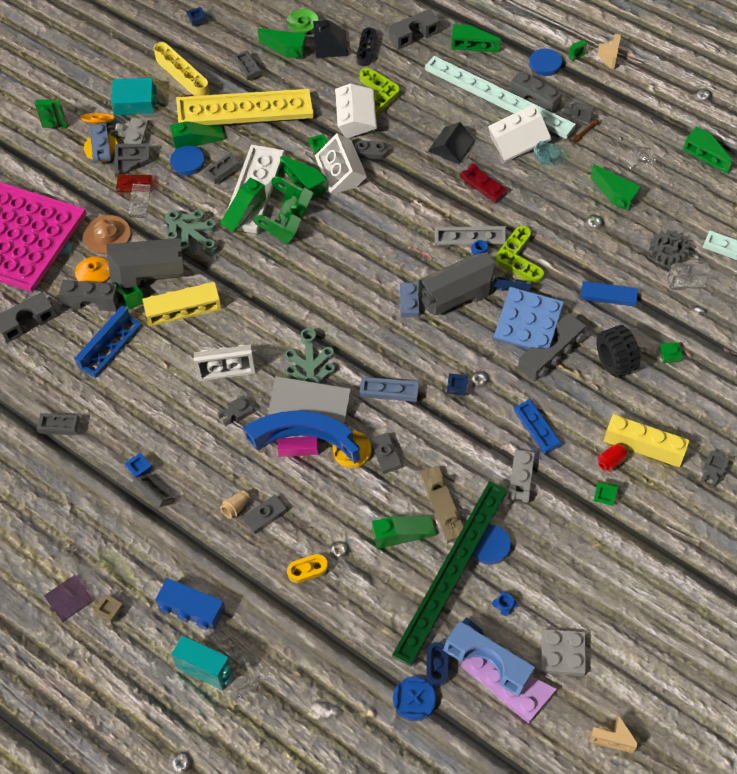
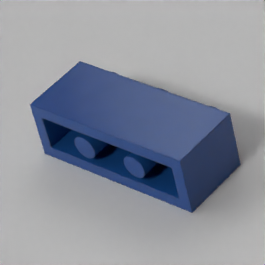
M166 578L155 599L161 612L175 614L184 622L192 621L204 630L208 628L215 630L225 611V605L222 600Z

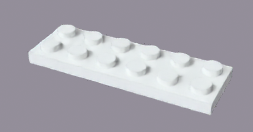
M257 145L250 146L230 204L239 189L250 177L265 185L266 199L237 229L238 231L258 233L259 226L254 223L253 218L256 215H264L273 189L271 180L278 175L281 166L280 157L284 156V150Z

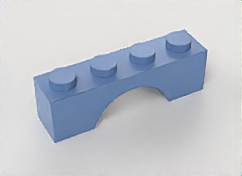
M460 621L446 640L443 651L461 662L472 657L488 660L496 667L499 673V686L519 697L535 669L527 660L517 657L509 649L499 646L489 637L481 635L471 626L465 625Z

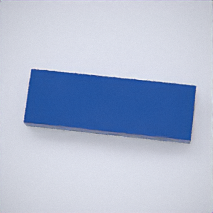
M583 281L580 299L635 307L638 288Z
M531 399L514 407L513 411L544 455L561 447V441Z

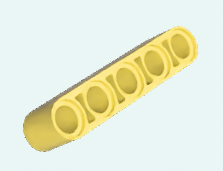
M159 42L154 45L157 63L192 95H210L207 79L166 43Z

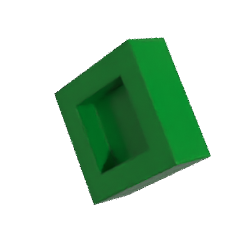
M584 39L570 46L569 59L571 61H575L585 55L587 42Z
M325 134L308 138L313 154H317L328 143Z
M679 342L660 344L659 350L663 363L682 362L683 356Z
M598 480L593 501L613 506L618 485Z

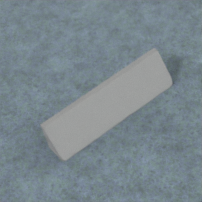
M506 226L435 227V245H472L477 240H483L488 245L504 244L506 242Z

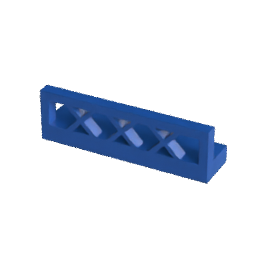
M121 306L74 358L77 367L96 379L142 327V323L131 317L126 307ZM128 322L135 325L132 329L124 330V326ZM114 337H123L120 342L112 343ZM111 349L109 355L101 357L100 353L103 350ZM99 362V366L94 371L88 368L91 363Z

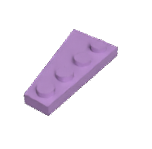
M472 657L466 659L461 665L465 671L528 724L557 690L531 676L519 697L499 686V673L496 667L488 660Z

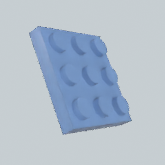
M510 287L494 334V340L526 349L531 347L538 349L550 348L564 301Z

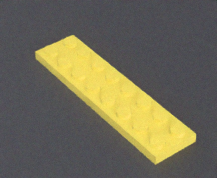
M309 89L176 97L178 123L188 121L204 125L313 118Z

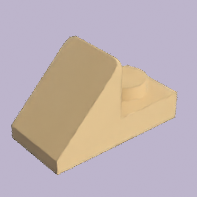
M614 34V39L610 40L609 45L600 43L597 56L613 70L621 35Z
M619 716L615 722L614 732H610L609 728L602 726L593 727L589 739L591 743L632 754L637 748L636 740Z

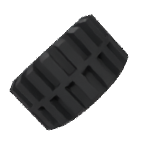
M618 325L598 333L596 338L598 355L610 375L618 377L640 367V350L635 337L627 327Z

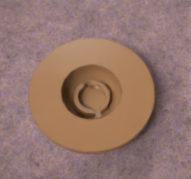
M100 216L93 219L85 227L83 241L92 252L107 254L106 244L129 242L131 236L130 227L124 219L118 216Z

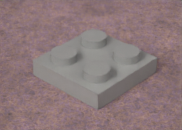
M542 629L541 673L584 676L585 632Z

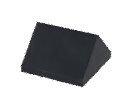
M458 122L444 127L430 147L429 152L459 164L474 143V138L463 124Z

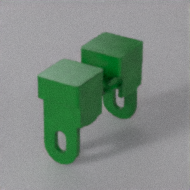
M276 176L271 180L273 187L287 194L283 198L282 208L278 215L280 221L277 219L273 221L264 215H256L253 221L257 226L268 231L269 234L275 236L281 242L288 244L297 231L301 222L299 217L307 208L313 192L305 187L302 189L284 178Z

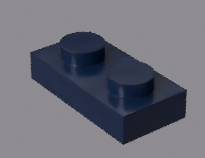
M495 276L493 286L497 287V290L508 291L510 287L530 291L531 281Z

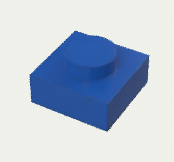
M141 452L124 463L126 469L134 478L146 475L153 470L152 465Z

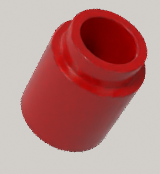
M618 443L611 445L598 456L599 467L604 471H613L625 460L627 456L626 449Z

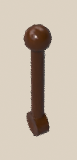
M593 119L592 123L579 135H574L573 140L579 142L580 137L594 125H598L599 120Z

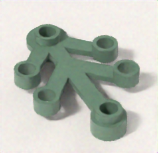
M171 210L166 213L165 221L170 225L167 239L178 238L176 230L177 226L182 229V252L190 250L189 235L203 245V251L206 255H214L218 250L215 241L206 239L196 231H214L216 229L214 220L208 219L205 223L187 224L185 222L190 220L201 222L204 219L203 211L195 210L193 214H181L178 210Z
M306 328L301 332V341L305 344L306 361L298 356L293 349L285 352V359L288 362L296 363L304 369L307 377L298 372L294 365L286 367V376L296 380L320 384L326 376L334 374L335 366L332 363H326L323 366V370L315 377L314 371L325 360L332 359L334 351L331 347H325L322 353L313 361V343L316 341V333L313 329Z

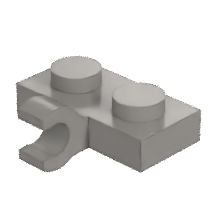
M131 118L128 128L118 123L115 126L116 136L126 137L124 144H142L148 128V120Z

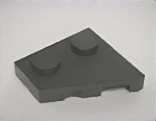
M149 143L115 144V177H119L150 162Z

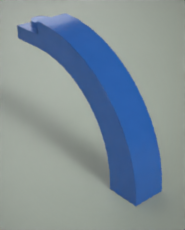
M309 411L279 412L259 418L243 427L246 439L256 450L281 438L312 436L332 443L354 464L361 460L360 447L354 441L353 432L339 421L323 414Z

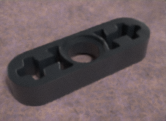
M367 27L362 31L357 51V64L359 66L365 67L371 63L376 43V30L374 28ZM369 45L370 48H363V46Z

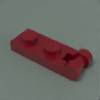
M474 163L470 164L467 170H463L460 173L463 181L495 204L507 194L508 189L482 172Z

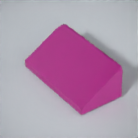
M311 436L278 439L279 457L318 455L317 438Z

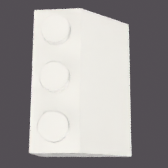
M348 84L335 89L338 128L344 137L350 138L377 129L373 89L354 84Z
M535 104L488 126L491 140L505 162L551 140L543 117Z
M336 134L315 155L321 172L328 180L327 187L331 194L354 189L367 177L352 140L340 134Z
M239 345L230 348L222 347L215 350L194 352V364L199 381L255 374L251 345Z

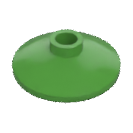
M298 9L288 15L287 26L294 32H310L314 30L313 21H318V16L311 10Z

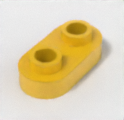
M314 554L293 561L287 567L288 578L294 583H301L322 576L328 569L327 560L323 555ZM320 565L321 568L315 569L314 566ZM299 571L301 575L296 576L294 573Z

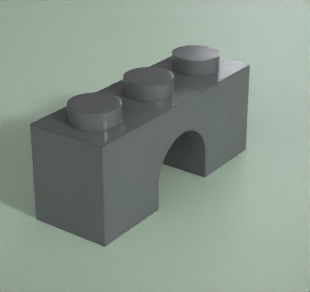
M431 9L390 25L389 39L399 50L412 44V33H421L425 38L440 33V20Z
M520 71L511 80V93L525 100L530 95L535 98L538 106L552 113H555L560 108L562 92L523 71Z
M62 280L58 294L62 306L66 308L81 309L83 301H89L96 304L101 311L116 312L120 301L117 284Z
M41 292L24 302L16 304L14 307L0 313V334L6 343L23 335L20 328L23 321L34 319L41 326L56 318L54 309L44 293Z

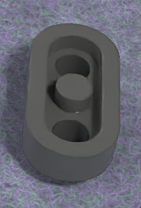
M359 141L354 146L359 158L384 159L388 155V146L384 142Z

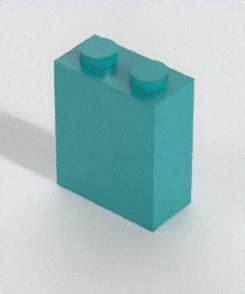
M153 78L113 79L111 106L114 115L153 114L154 107L157 106L155 96L157 94V84L153 83Z
M183 635L181 636L171 654L177 669L220 690H223L225 685H229L233 678L229 658Z

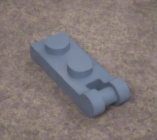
M106 123L90 125L93 162L99 163L101 160L111 161Z

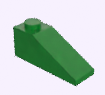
M453 24L451 50L500 51L501 38L471 25Z
M258 28L259 43L287 58L303 59L306 49V34Z
M188 121L169 125L175 150L183 146L196 147L225 140L221 125H204Z
M696 126L685 140L683 151L728 174L733 160L712 134Z
M283 155L280 157L281 169L298 187L302 189L305 187L313 192L310 200L327 191L328 180L323 173L321 174L314 167Z
M595 164L593 165L590 178L612 204L629 211L639 196L641 186Z
M250 177L237 192L220 225L235 233L266 199L265 185Z
M391 516L372 521V533L377 549L436 536L431 516Z

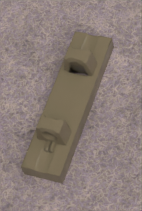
M436 466L420 471V477L446 543L454 542L463 529V525L440 468Z

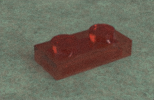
M118 175L116 190L123 193H151L153 176Z

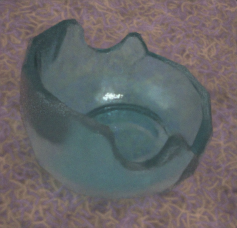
M539 141L534 146V156L542 165H552L561 157V150H556L554 143Z

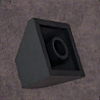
M330 20L313 21L316 58L348 56L346 31Z

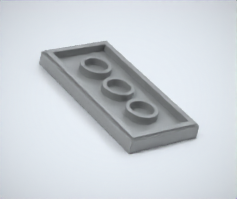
M275 376L268 414L286 411H309L329 416L345 425L351 389Z

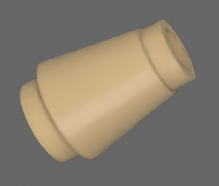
M242 490L223 501V505L220 506L222 513L229 519L236 517L250 500V496Z

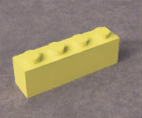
M215 282L187 287L174 292L170 291L143 299L149 327L221 310Z
M613 414L603 442L612 445L621 444L627 450L680 468L689 440Z

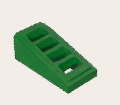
M115 282L120 297L129 309L143 303L144 296L138 286L121 288Z

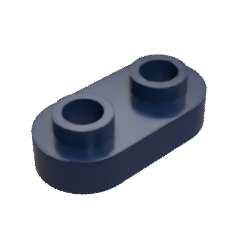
M434 642L427 649L426 678L431 685L436 687L444 685L448 679L449 654L443 651L445 644L441 642ZM440 653L441 657L436 658L434 657V654ZM438 673L441 675V678L436 679L433 675Z

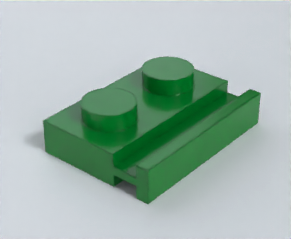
M36 99L35 107L42 128H59V126L67 128V120L60 100L53 102V100Z

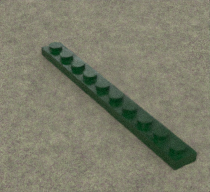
M491 481L488 482L395 648L392 658L412 667L507 494L506 488Z

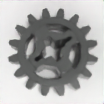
M667 229V233H664L661 230L659 234L655 233L654 238H651L649 251H652L651 256H656L655 261L662 260L663 265L665 262H668L669 266L672 265V262L678 265L679 261L684 262L685 257L688 256L690 244H687L688 239H682L683 234L677 235V231L671 233Z

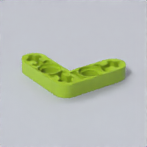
M370 68L361 69L359 73L360 82L377 92L374 96L377 117L399 97V86ZM382 82L383 85H376L375 83ZM379 99L386 100L383 103L378 102Z
M519 226L497 252L496 264L524 280L531 281L533 284L540 283L544 275L542 268L518 256L528 243L531 235L528 227ZM515 244L518 246V248L511 249L509 248V245ZM521 264L524 266V269H516L515 265Z

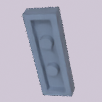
M362 377L360 397L417 402L419 382Z

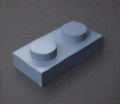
M400 283L401 317H419L417 283Z

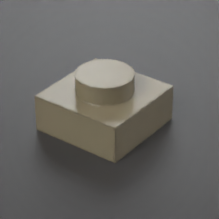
M105 594L93 612L112 624L124 605Z

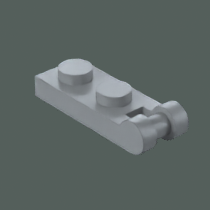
M515 450L508 500L514 501V499H518L528 503L535 452Z

